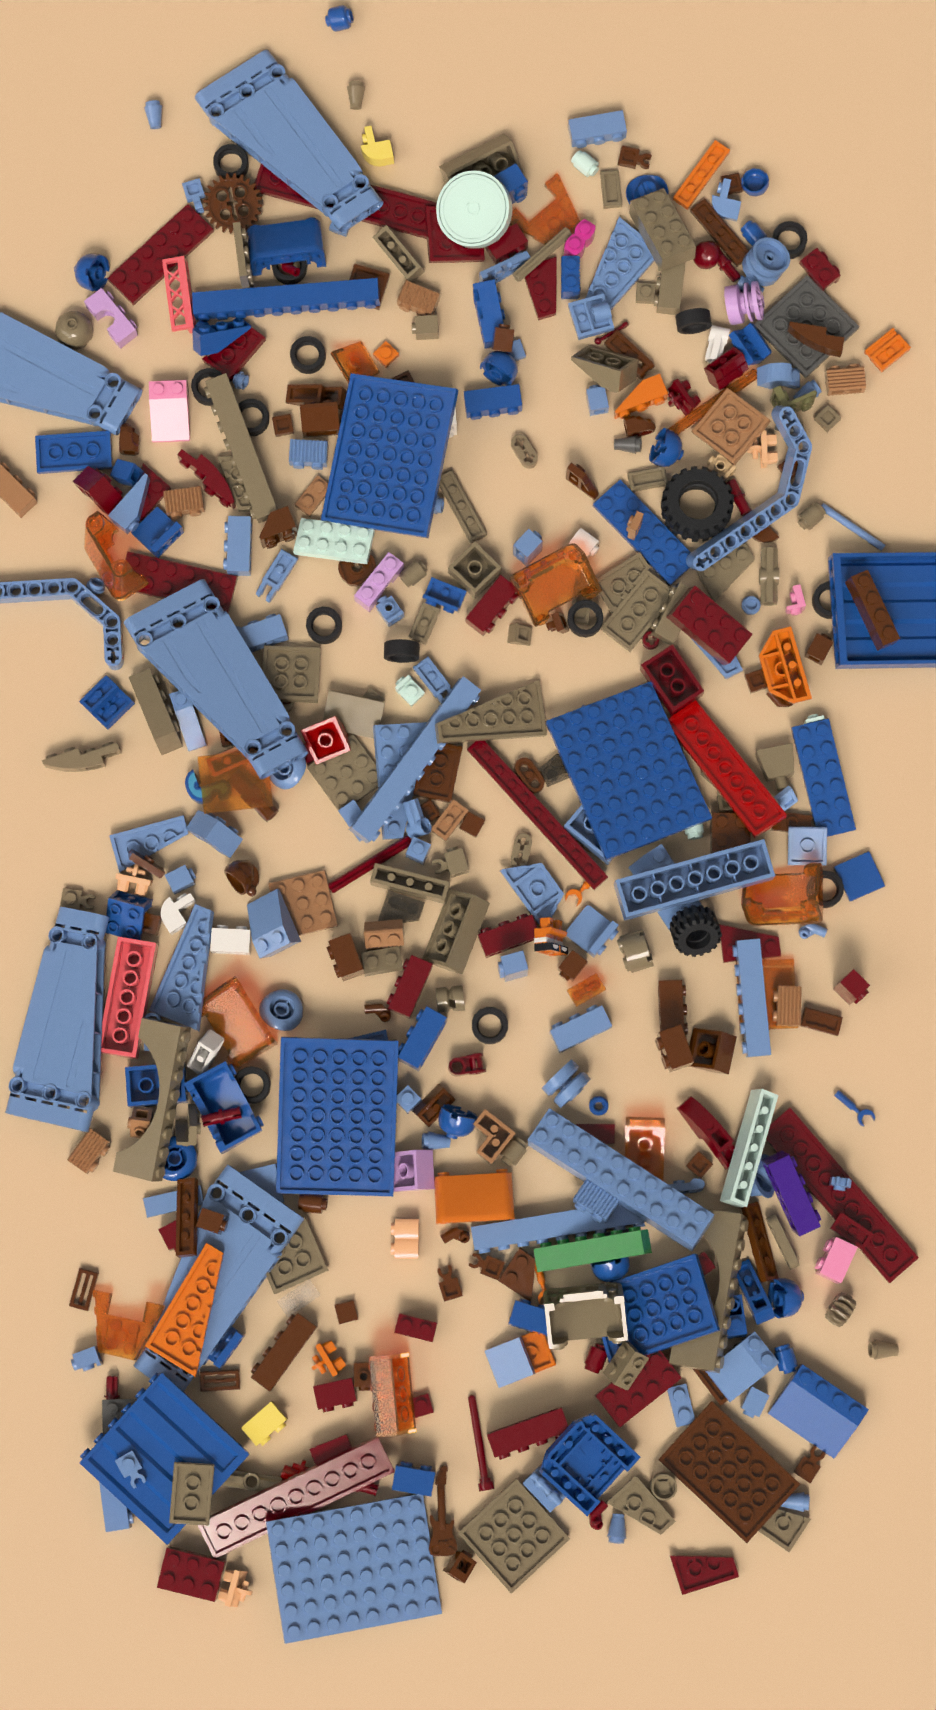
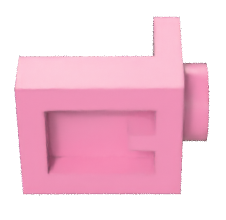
M800 584L793 586L792 592L789 593L791 603H795V605L787 606L786 614H791L792 616L799 615L805 610L806 604Z

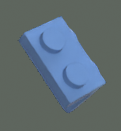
M587 905L566 930V936L594 958L597 954L601 955L607 947L605 943L609 939L613 940L619 932L617 930L619 925L613 920L610 922L594 908Z

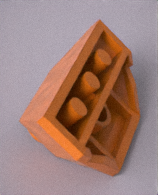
M791 626L772 631L758 656L769 693L792 704L812 699Z

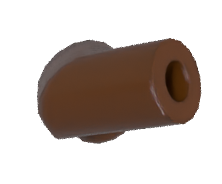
M769 692L766 694L777 707H790L793 705Z

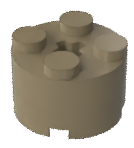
M643 929L620 936L617 943L620 951L625 953L626 957L623 958V962L627 971L634 973L654 966V963L651 961L653 959L647 940L644 938Z

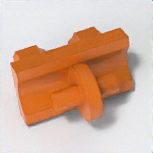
M331 1340L323 1344L319 1343L315 1346L323 1360L321 1361L318 1355L312 1357L315 1365L311 1367L312 1370L318 1368L321 1374H324L327 1371L323 1364H326L333 1377L338 1375V1372L346 1366V1363L341 1356L331 1361L328 1354L337 1350L333 1341Z

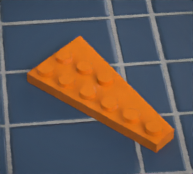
M208 1243L203 1247L145 1347L194 1377L197 1376L224 1256L223 1252Z

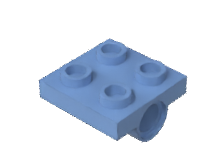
M604 293L568 303L578 340L614 330L611 310L608 302H606Z

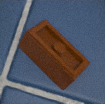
M438 1084L412 1112L425 1125L430 1127L438 1119L441 1106L444 1104L451 1105L456 1099L442 1085Z

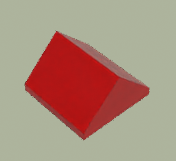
M336 715L300 730L316 765L351 751L346 728Z

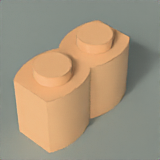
M395 1219V1223H391V1235H395V1243H391V1255H394L395 1259H418L419 1219Z

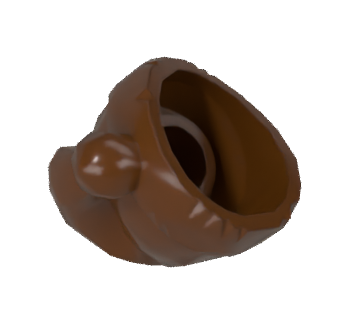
M236 860L228 864L224 869V873L234 890L241 895L247 893L248 896H255L257 892L256 887L259 884V871L257 867L248 860Z

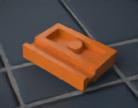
M892 328L869 346L864 353L865 355L867 354L882 373L906 354L911 347Z

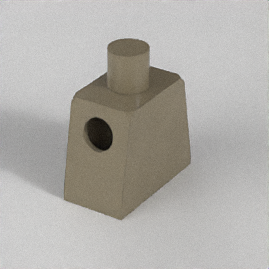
M789 743L757 750L755 756L766 782L775 780L777 790L785 789L788 786L786 778L794 775L793 744Z

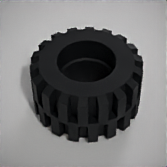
M691 905L689 908L684 907L682 911L679 910L670 922V932L678 952L684 953L685 956L691 955L692 957H696V955L703 956L706 952H712L711 949L717 947V944L721 941L720 937H722L714 911H711L709 907L704 908L703 905L698 907Z

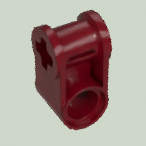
M475 1053L453 1058L448 1065V1071L455 1077L485 1073L486 1069H484L482 1061L484 1055L483 1053ZM459 1062L462 1065V1070L460 1072L453 1071V1063Z

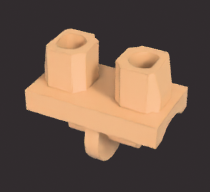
M764 430L759 436V445L756 440L747 450L748 453L753 455V459H758V453H760L761 468H766L767 464H775L778 461L777 451L767 452V446L777 445V435L767 434L766 430Z
M136 863L134 868L127 867L126 872L133 873L132 876L116 874V879H118L117 890L128 892L130 882L137 883L135 894L146 896L149 886H152L153 883L152 880L138 878V875L145 876L146 870L140 869V866Z
M225 1571L223 1579L231 1584L229 1590L221 1588L218 1599L225 1602V1606L238 1607L239 1601L244 1602L246 1595H252L253 1591L248 1589L249 1582L245 1581L247 1571Z

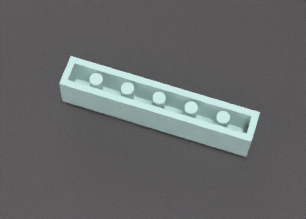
M764 1089L751 1090L721 1194V1202L734 1207H747L778 1099L777 1094Z

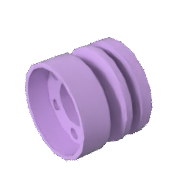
M752 281L751 288L748 282L744 283L743 292H741L738 284L725 287V305L731 325L744 323L745 314H747L750 322L755 320V315L758 321L764 319V297L758 281Z

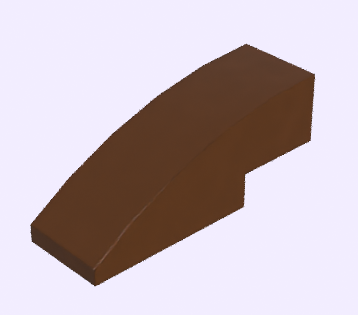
M797 322L789 323L788 332L804 345L830 356L841 357L845 337L826 335L827 327Z
M322 384L288 385L286 403L300 406L309 401L323 403L325 400H333L338 403V409L343 410L347 391L343 387H325Z

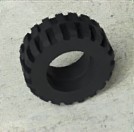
M692 466L691 470L688 471L686 468L682 469L680 474L676 473L672 476L671 481L667 482L663 491L661 515L666 521L665 525L667 528H672L674 535L680 534L682 536L681 539L686 541L687 538H691L692 542H698V539H702L703 542L708 541L709 537L716 536L726 528L733 512L734 495L731 494L732 488L730 484H726V479L723 476H717V471H707L708 467L702 466V470L697 469V466ZM690 490H702L713 498L715 509L706 518H691L680 508L681 496Z

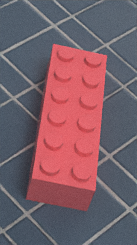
M118 937L102 1021L101 1054L138 1059L142 1041L138 1035L141 1019L147 1013L159 947L157 943Z

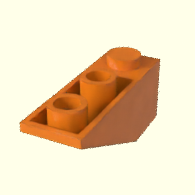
M657 374L642 380L615 410L614 418L620 417V419H624L635 411L643 412L651 405L655 404V406L665 403L668 392L661 375Z

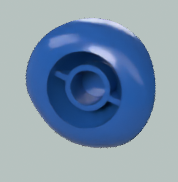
M642 175L633 179L628 184L626 197L630 204L631 200L663 188L668 194V187L659 176Z
M172 1136L170 1138L169 1155L166 1159L165 1175L163 1178L169 1181L185 1179L193 1173L197 1165V1153L193 1145H177L176 1136Z

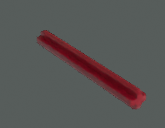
M403 837L330 882L328 887L331 892H337L374 869L375 863L382 864L408 848L411 843L410 837Z

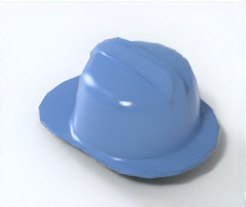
M762 1154L750 1194L752 1197L763 1196L771 1198L774 1195L773 1186L761 1162L762 1159L769 1155Z

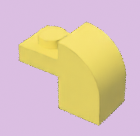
M372 126L364 127L365 134H362L364 145L361 146V153L365 161L378 167L394 164L390 140L375 143Z

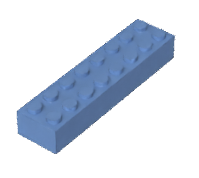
M762 839L617 879L613 885L624 921L770 881L775 877L765 840Z

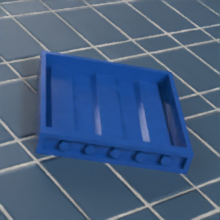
M936 552L832 553L828 557L835 669L936 668ZM866 570L869 571L900 637L895 644L877 651L845 584L851 576Z
M156 1372L148 1381L151 1385L146 1390L142 1388L135 1395L137 1400L132 1405L128 1403L122 1409L123 1415L118 1420L115 1417L107 1426L109 1431L105 1435L102 1432L93 1441L96 1445L91 1450L87 1448L80 1455L82 1460L79 1463L168 1545L186 1525L169 1523L174 1461L214 1464L213 1495L250 1453L166 1374L162 1372L159 1375ZM133 1450L142 1466L138 1472L146 1478L145 1483L142 1482V1479L136 1478L135 1484L137 1488L135 1489L131 1486L130 1475L124 1478L115 1462L116 1459Z

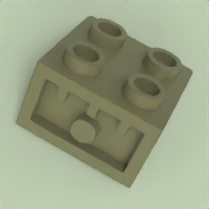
M781 386L773 388L770 402L773 408L782 405L791 407L795 413L800 410L804 412L812 408L817 392L814 390L788 402L789 396L786 390H782Z

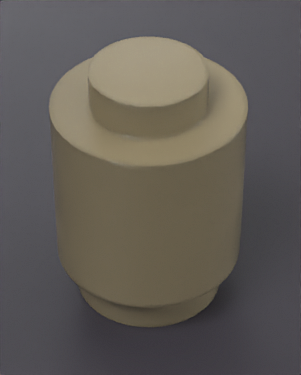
M817 502L809 505L798 515L800 527L804 530L806 528L811 530L824 518L826 514L824 508Z
M415 560L401 571L402 574L399 577L407 587L414 586L427 575L425 572L427 568L422 561L417 562Z
M516 1136L514 1139H511L500 1153L502 1156L501 1160L508 1166L512 1164L516 1166L526 1153L528 1145Z

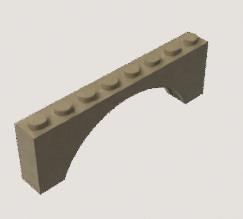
M152 1018L141 1019L138 1037L148 1047L158 1070V1105L154 1118L143 1136L130 1147L116 1152L113 1172L151 1182L163 1180L166 1159L169 1155L170 1138L173 1134V1122L176 1117L177 1100L180 1096L179 1090L181 1080L183 1079V1068L187 1058V1047L191 1038V1027Z
M707 1209L714 1214V1220L704 1233V1236L712 1246L719 1266V1290L713 1308L720 1331L673 1346L669 1363L678 1367L720 1373V1369L724 1365L723 1352L728 1344L726 1337L727 1329L731 1326L730 1312L735 1304V1299L733 1298L734 1290L738 1287L737 1273L742 1265L740 1256L741 1251L745 1248L744 1234L748 1230L749 1223L747 1217L743 1214Z

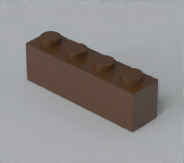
M866 570L851 576L845 584L877 651L895 644L900 639L899 634L869 571Z
M682 980L658 981L660 1031L682 1025L684 1034L688 1035V1023H684V1016L687 1015V1004H683V996H686V985H682Z
M297 1313L296 1316L294 1314L290 1316L286 1322L288 1327L284 1332L280 1330L274 1338L277 1341L272 1348L269 1346L262 1355L265 1357L261 1364L257 1362L251 1370V1373H253L251 1378L269 1392L272 1391L317 1329L315 1324L300 1313Z

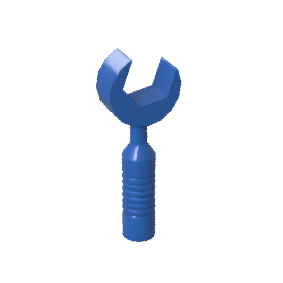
M840 1090L836 1092L834 1096L850 1110L858 1113L857 1121L859 1125L864 1127L861 1121L864 1115H870L873 1121H875V1115L871 1110L865 1109L860 1111L856 1108L855 1103Z

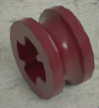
M652 631L646 632L642 639L643 646L648 650L655 649L659 644V639L651 635ZM648 636H651L652 639H656V642L654 641L653 645H650L649 642H646V640H648Z

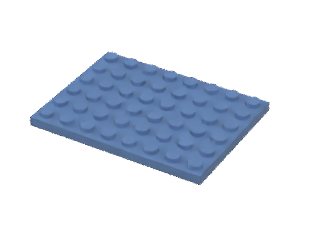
M413 1494L265 1521L285 1644L442 1614L433 1556L429 1553L430 1535L423 1495Z

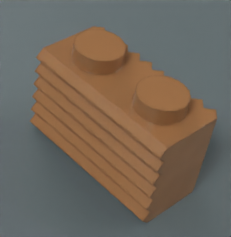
M405 280L397 299V305L405 312L410 310L416 312L417 316L434 315L440 301V294Z
M851 364L847 366L848 368L831 366L829 369H826L827 396L864 393L866 389L864 366L859 367L858 364Z
M201 486L163 491L166 514L171 519H180L182 515L187 514L196 517L205 512Z
M403 919L364 922L365 948L403 946Z
M778 986L776 990H773V1002H776V1010L772 1012V1021H776V1026H801L802 987Z
M89 1128V1132L84 1135L67 1160L84 1173H93L99 1165L97 1161L101 1155L104 1157L111 1147L108 1145L111 1142Z

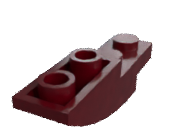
M181 449L177 454L180 460L179 464L185 469L190 468L195 471L194 475L200 480L204 479L202 483L205 488L204 491L211 497L215 495L220 499L219 502L224 507L228 508L230 506L234 509L236 505L231 490L218 469L202 454L196 460Z
M690 1096L677 1107V1110L696 1136L705 1141L724 1169H729L735 1149L732 1144L734 1140L715 1117L695 1098Z

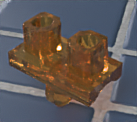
M595 973L569 988L567 993L574 1005L578 1007L606 991V988L598 974Z

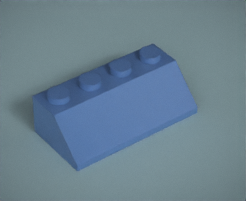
M661 844L646 853L628 868L633 875L675 863ZM698 900L658 911L657 913L670 931L672 917L676 916L679 910L682 911L684 907L689 908L691 905L698 907L701 903Z

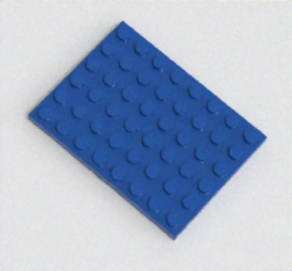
M351 373L321 521L429 538L459 390L456 388Z
M651 682L546 721L547 728L606 861L712 819Z
M281 1037L276 1193L393 1197L399 1040Z

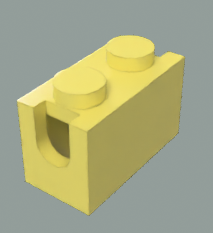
M271 1401L242 1426L241 1429L256 1446L259 1444L263 1446L271 1439L269 1435L272 1432L276 1431L278 1433L286 1426L284 1422L287 1418L275 1403Z

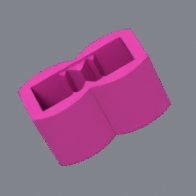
M586 219L580 221L575 228V233L565 243L564 256H579L581 259L585 248L594 240L596 226Z

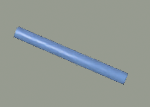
M825 503L821 505L827 515L880 551L884 549V543Z

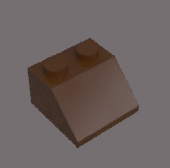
M693 1028L689 1048L694 1063L688 1067L714 1073L729 1074L737 1036L723 1031Z

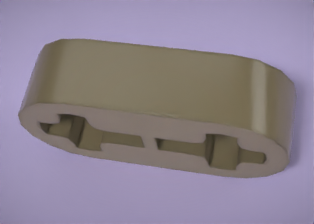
M515 435L511 440V447L517 458L525 468L531 469L535 467L538 456L532 445L524 435ZM517 440H519L520 442L524 441V450H522L519 445L515 446ZM525 453H527L529 457H534L532 459V463H530L529 461L525 462Z
M521 833L515 838L511 856L512 867H519L517 862L514 861V859H518L519 853L523 854L522 860L525 861L520 866L528 864L532 845L531 837L528 834ZM522 838H526V842H529L528 845L524 846V850H520L521 845L518 843V840L521 841Z

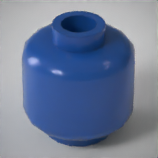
M345 5L330 8L328 15L325 16L327 26L331 27L335 32L349 29L354 21L351 9Z

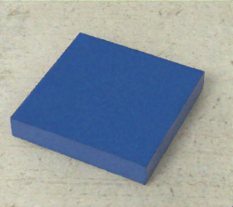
M869 851L833 867L836 874L842 879L844 891L849 902L885 887Z

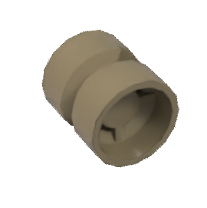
M462 985L452 986L450 990L446 987L435 988L438 1013L449 1012L450 1009L454 1011L465 1010Z
M659 1473L652 1478L650 1489L656 1498L666 1501L675 1496L677 1484L672 1476L666 1473Z

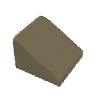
M518 623L509 625L507 643L530 646L532 627Z

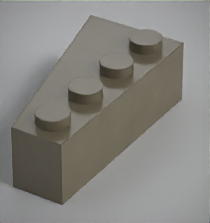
M149 668L130 676L129 680L161 755L183 747L177 734L180 730L176 720L172 722L170 717L173 716L172 710L169 705L166 706L164 703L167 700L163 689H158L157 685L160 684L157 674L152 675Z

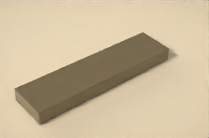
M451 469L442 474L439 487L470 544L487 536L482 523L453 470Z

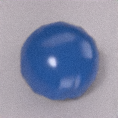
M753 168L746 171L743 175L741 185L745 193L749 196L757 197L767 191L769 178L763 170Z

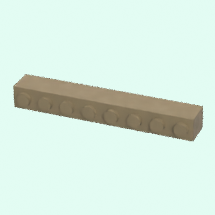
M225 373L206 380L207 387L204 390L207 398H212L213 404L210 406L214 416L218 415L220 421L217 422L220 432L225 433L226 439H223L226 449H231L233 456H230L233 467L237 466L239 473L236 476L239 484H244L245 491L242 492L246 502L250 501L252 508L249 511L252 519L256 518L258 523L267 520L270 512L278 509L230 380Z

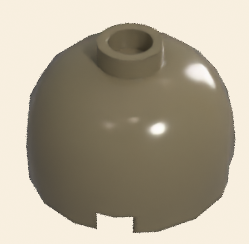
M79 311L64 313L56 323L55 332L58 341L72 350L84 348L93 337V327L90 320Z

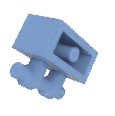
M538 1466L522 1483L551 1512L566 1497L539 1472L540 1466Z

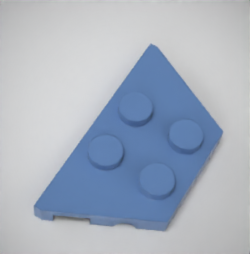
M542 863L500 870L539 926L540 918H552L564 893Z

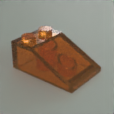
M626 1117L625 1157L663 1181L665 1118Z

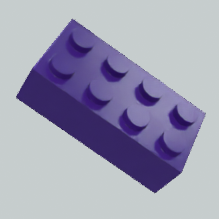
M781 1150L762 1159L761 1162L792 1231L800 1237L821 1227L819 1223L821 1217L817 1209L814 1210L811 1205L813 1199L810 1193L806 1192L803 1187L805 1181L802 1175L798 1174L795 1169L797 1163L794 1157Z

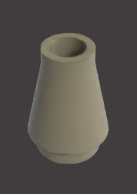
M350 81L349 86H347L350 109L359 110L361 109L365 91L364 83L361 81Z
M874 1340L869 1342L868 1345L869 1357L875 1360L898 1356L899 1353L898 1344Z

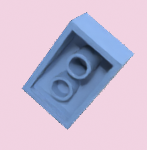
M279 889L247 904L252 942L259 958L272 957L301 942Z
M754 1331L723 1355L724 1365L720 1369V1373L705 1372L727 1400L731 1402L779 1364V1361Z

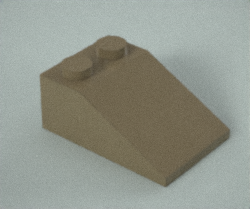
M591 345L571 356V361L601 387L609 389L610 392H620L636 381L638 359Z

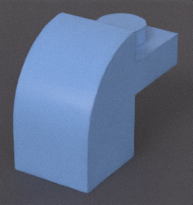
M724 178L723 183L719 182L717 190L720 197L712 195V206L721 218L737 222L741 201L727 198L731 180Z
M790 363L766 364L757 368V386L768 389L778 386L797 389L800 387V372L797 368H793Z

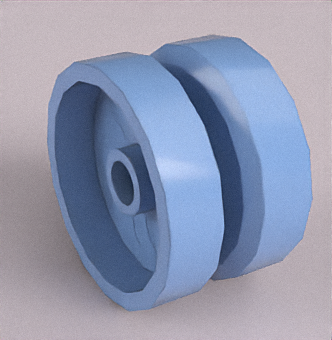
M769 237L761 238L744 256L742 262L743 271L748 279L758 281L759 286L767 287L773 285L789 267L790 255L787 248L780 241Z
M572 1059L542 1087V1090L548 1096L560 1090L554 1098V1102L560 1108L569 1101H572L591 1080L585 1072L579 1073L575 1078L572 1077L579 1068Z

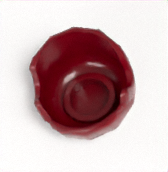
M714 241L700 242L696 245L694 263L700 269L713 268L721 258L719 254L720 246Z

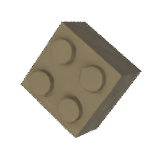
M474 542L448 567V573L476 599L502 573V567Z

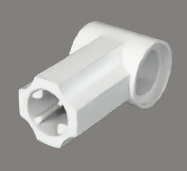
M712 325L705 361L711 363L723 354L730 329Z

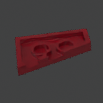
M557 257L544 260L524 278L538 321L556 315Z
M719 924L722 933L720 942L723 963L737 962V958L733 957L732 945H735V942L738 940L760 939L762 959L781 957L779 937Z

